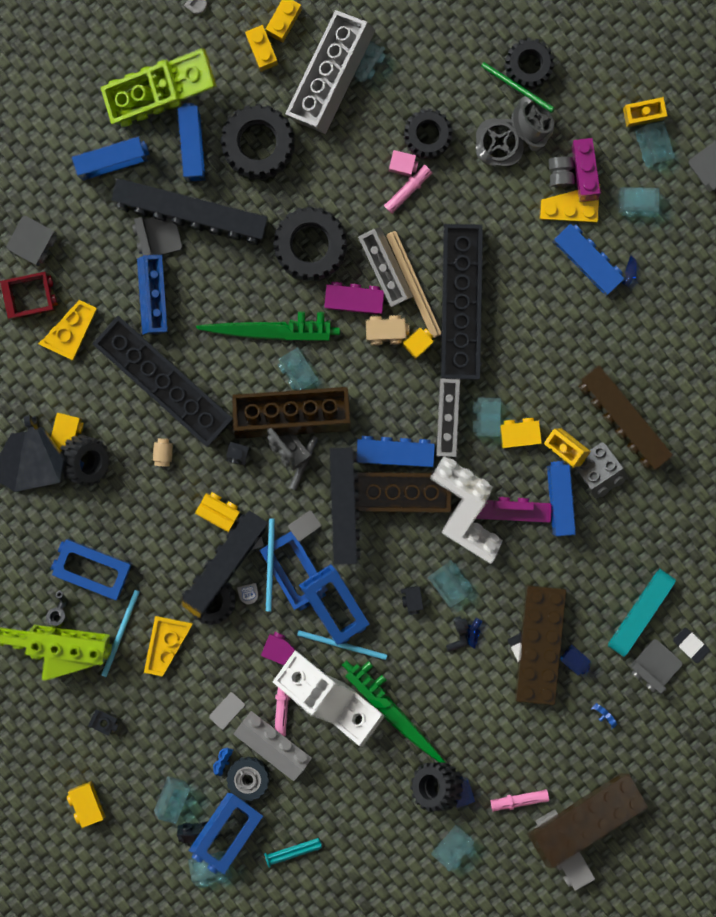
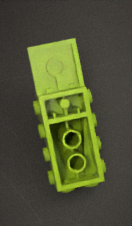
M200 49L170 62L168 60L159 61L155 66L144 67L140 72L127 74L124 76L125 78L109 81V84L100 88L111 124L126 127L132 125V121L136 119L137 121L147 119L149 114L153 113L155 115L163 113L165 110L178 109V107H181L180 102L217 86L206 49Z
M35 624L29 631L0 628V646L7 644L12 645V648L15 649L26 647L25 655H30V658L42 659L44 657L42 680H49L98 664L102 665L106 659L108 660L112 652V644H109L110 634L53 628Z

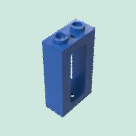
M194 103L182 104V107H178L183 177L186 182L206 181L200 111L198 106H194Z
M139 137L74 156L72 160L77 176L84 181L148 161L147 155H150L145 141H141Z
M564 461L551 462V466H547V476L551 503L552 534L555 536L575 534L570 466L565 465Z
M292 532L274 541V550L286 543L292 546L309 577L318 573L301 542L296 539ZM267 545L260 549L266 562H268ZM274 555L273 574L294 610L306 608L310 605L305 595L299 596ZM326 585L317 590V595L320 599L326 596L325 592L328 591Z
M66 539L65 542L62 541L58 549L60 553L59 558L54 560L51 570H53L52 576L113 600H118L132 563L70 539ZM73 552L118 570L114 586L108 587L65 570L64 565L69 553Z
M331 564L299 584L337 646L346 643L351 636L363 632L366 626L370 625L337 570ZM329 582L333 583L355 619L353 623L339 631L317 595V590Z
M227 793L188 851L193 854L192 858L200 864L202 862L208 864L207 869L214 874H217V872L225 874L263 815L234 794ZM237 808L249 819L223 858L218 861L208 854L207 849L233 810Z

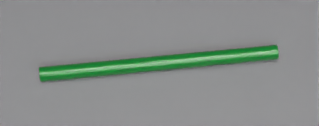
M482 63V68L551 113L555 110L554 107L487 63Z

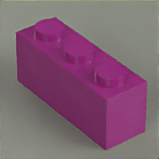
M593 138L573 140L572 154L579 202L599 200L600 188Z
M331 282V285L326 286L324 308L382 315L384 291L380 290L381 287L369 286V289L361 288L359 284H350V287H345L340 282Z

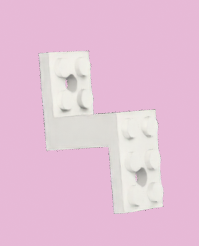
M444 456L431 479L462 497V499L451 514L442 533L491 564L503 540L496 534L485 530L480 524L474 523L473 520L485 504L493 486L486 480L475 476L470 470L459 466L453 459Z
M294 651L273 681L275 685L307 712L334 724L361 747L364 746L385 717L384 714L350 686L324 674L297 651ZM301 673L302 679L296 683L295 677ZM362 715V722L357 725L355 722L356 717Z

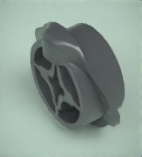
M524 96L519 100L517 107L512 112V126L517 135L528 143L531 151H538L547 144L549 137H551L554 130V119L548 110L528 97Z
M487 119L479 125L476 132V154L487 165L511 166L521 159L524 151V140L515 132L511 119ZM496 127H506L509 130L499 135L496 134L492 129ZM488 133L493 142L486 151L484 140ZM514 133L516 144L512 151L507 146V141ZM497 138H499L500 140L504 138L503 146H495L497 144ZM497 150H503L508 156L496 158L491 156V154Z

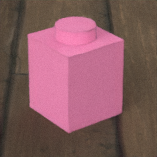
M393 150L389 172L411 176L412 172L416 173L419 161H415L416 155Z

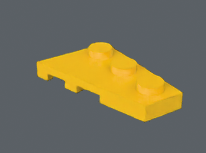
M578 190L542 199L540 204V220L597 223L599 200L579 202Z
M79 300L38 344L74 360L98 308Z
M155 616L144 673L158 676L165 674L193 623Z

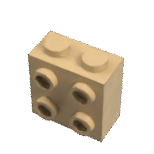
M381 316L370 317V320H366L367 342H371V345H382L383 341H390V345L401 344L402 341H405L406 336H409V323H405V319H401V316H389V320H381Z

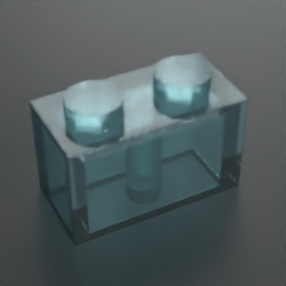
M621 187L619 189L618 213H623V216H635V213H642V216L651 217L659 211V188Z
M477 398V402H473V413H477L476 421H473V432H476V436L500 437L501 398Z
M170 776L167 777L154 809L158 819L173 824L177 823L190 791L185 781Z

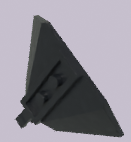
M24 416V424L28 431L11 433L0 453V483L14 492L47 487L52 484L61 483L64 479L66 459L45 428L38 427V416Z

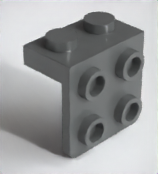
M715 141L688 161L689 166L709 193L714 189L716 190Z
M23 216L6 247L9 251L39 267L40 264L46 261L48 257L47 252L50 247L54 246L58 233L27 216Z
M139 217L134 219L135 224L132 227L135 236L138 235L140 243H137L139 254L163 255L182 249L178 227L176 224H173L171 219L166 218V222L154 219L155 217L147 219Z
M271 428L267 430L269 446L274 453L278 452L280 454V460L286 468L289 466L294 471L311 458L310 453L295 435L277 436Z
M600 443L592 448L583 464L575 467L595 499L605 496L611 489L622 485L628 479L624 468L605 443Z
M653 639L630 665L633 669L631 673L639 680L643 678L647 682L646 687L653 693L658 691L661 694L666 689L664 685L682 666V661L657 639Z

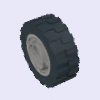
M251 756L236 760L227 774V786L231 794L242 799V801H253L260 798L265 793L270 782V773L267 766L263 764L264 762L255 757L251 758ZM251 775L253 782H245L243 776Z

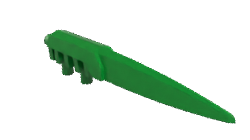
M300 311L298 312V321L290 320L289 324L286 322H236L196 326L198 330L217 334L269 340L329 341L330 335H340V328L330 327V320L324 321L325 312H317V321H305V312Z
M347 660L342 664L348 672L345 678L371 705L385 715L384 718L433 759L446 763L413 722L388 695H385L386 690L381 685L387 681L386 677L381 675L374 680L367 673L374 666L370 661H367L362 667L359 662L352 666Z

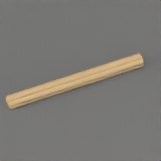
M396 231L390 232L386 237L427 329L433 335V338L441 335L440 327Z

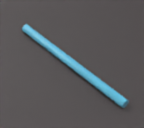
M269 518L266 611L272 610L275 519Z
M134 590L112 646L111 656L106 661L101 674L104 677L108 675L140 593L138 590Z
M298 631L297 636L383 660L387 658V654L347 643L337 646L332 639Z

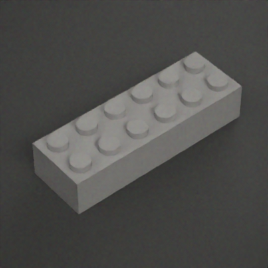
M335 10L285 113L294 122L326 134L376 31L368 22Z

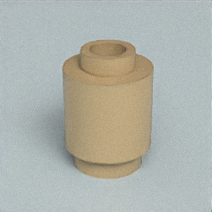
M158 438V442H154L153 461L155 466H170L173 452V443H169L170 439Z

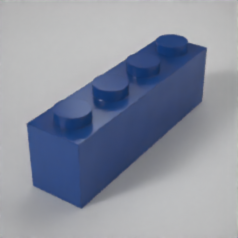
M570 223L552 242L607 296L624 279L622 277L623 272L617 266L613 267L609 263L610 259L603 252L599 253L595 249L596 245L591 239L588 238L586 240L581 235L583 231L577 225L573 226Z
M143 255L137 258L142 335L163 334L167 332L162 255Z
M362 436V440L358 439L357 463L433 467L435 444H431V440L419 439V443H412V439L400 438V442L392 441L391 437H381V441L373 440V436Z

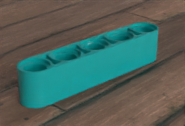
M662 569L655 573L609 641V648L623 657L626 656L676 582L674 577Z

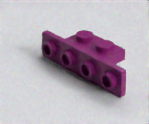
M499 497L498 501L486 500L475 519L550 522L551 503L529 502V498H518V502L510 501V497Z

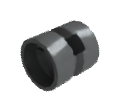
M573 157L550 158L548 160L549 170L553 172L550 175V187L575 185V176L571 172L574 169Z

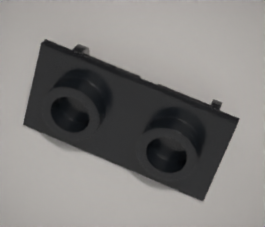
M208 821L178 825V842L183 844L194 843L196 836H199Z

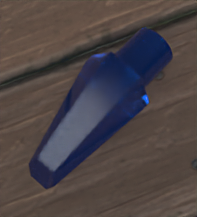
M631 255L624 272L627 276L622 282L627 287H629L633 279L637 280L636 259Z
M475 618L472 625L468 624L469 645L474 649L481 632L478 629L482 620Z

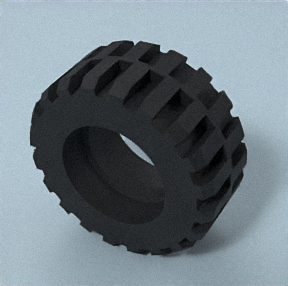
M255 104V106L251 107L247 105L244 106V109L235 111V115L229 117L226 126L223 127V135L221 137L222 151L230 167L238 172L240 176L248 177L250 180H267L268 177L273 178L280 171L283 172L287 164H290L295 150L294 133L288 119L279 110H274L268 105L266 107L261 106V104ZM254 125H264L270 128L276 137L274 152L263 160L250 159L241 150L240 139L243 132Z
M307 206L304 209L298 208L293 213L290 212L284 220H281L275 232L274 250L277 260L285 272L305 282H316L330 277L343 264L347 253V238L341 222L331 212H326L323 208ZM317 227L326 234L329 241L328 251L319 261L305 262L294 253L293 239L302 228Z

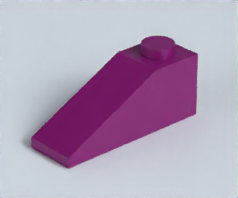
M274 632V634H269L261 656L285 665L294 651L297 650L288 640L284 639L285 635Z

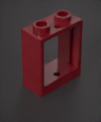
M47 272L0 281L8 319L14 320L56 311L55 306L58 305L55 294L52 295L51 287H54L51 275L48 276ZM43 279L48 306L17 313L12 286Z

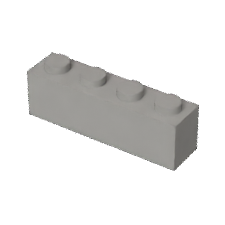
M381 227L359 236L358 238L390 306L398 305L412 298V292Z
M440 379L436 456L456 457L460 379Z
M250 711L233 733L293 781L302 773L312 759L252 711Z
M554 809L535 820L537 823L536 827L557 815V811ZM580 852L557 866L559 871L564 870L566 876L563 878L568 887L573 886L574 890L595 880Z

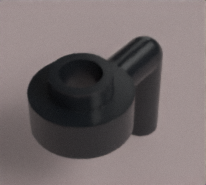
M57 591L55 595L60 601L58 607L49 610L46 616L47 622L53 628H60L67 621V615L64 610L68 603V598L62 591ZM57 617H61L58 622H55Z
M461 616L453 618L460 640L446 645L448 652L469 644L466 632L469 627L466 619H462Z

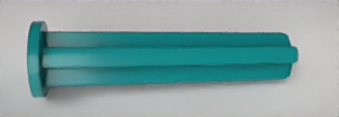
M316 838L268 855L264 853L268 867L271 868L270 865L322 848L320 839Z

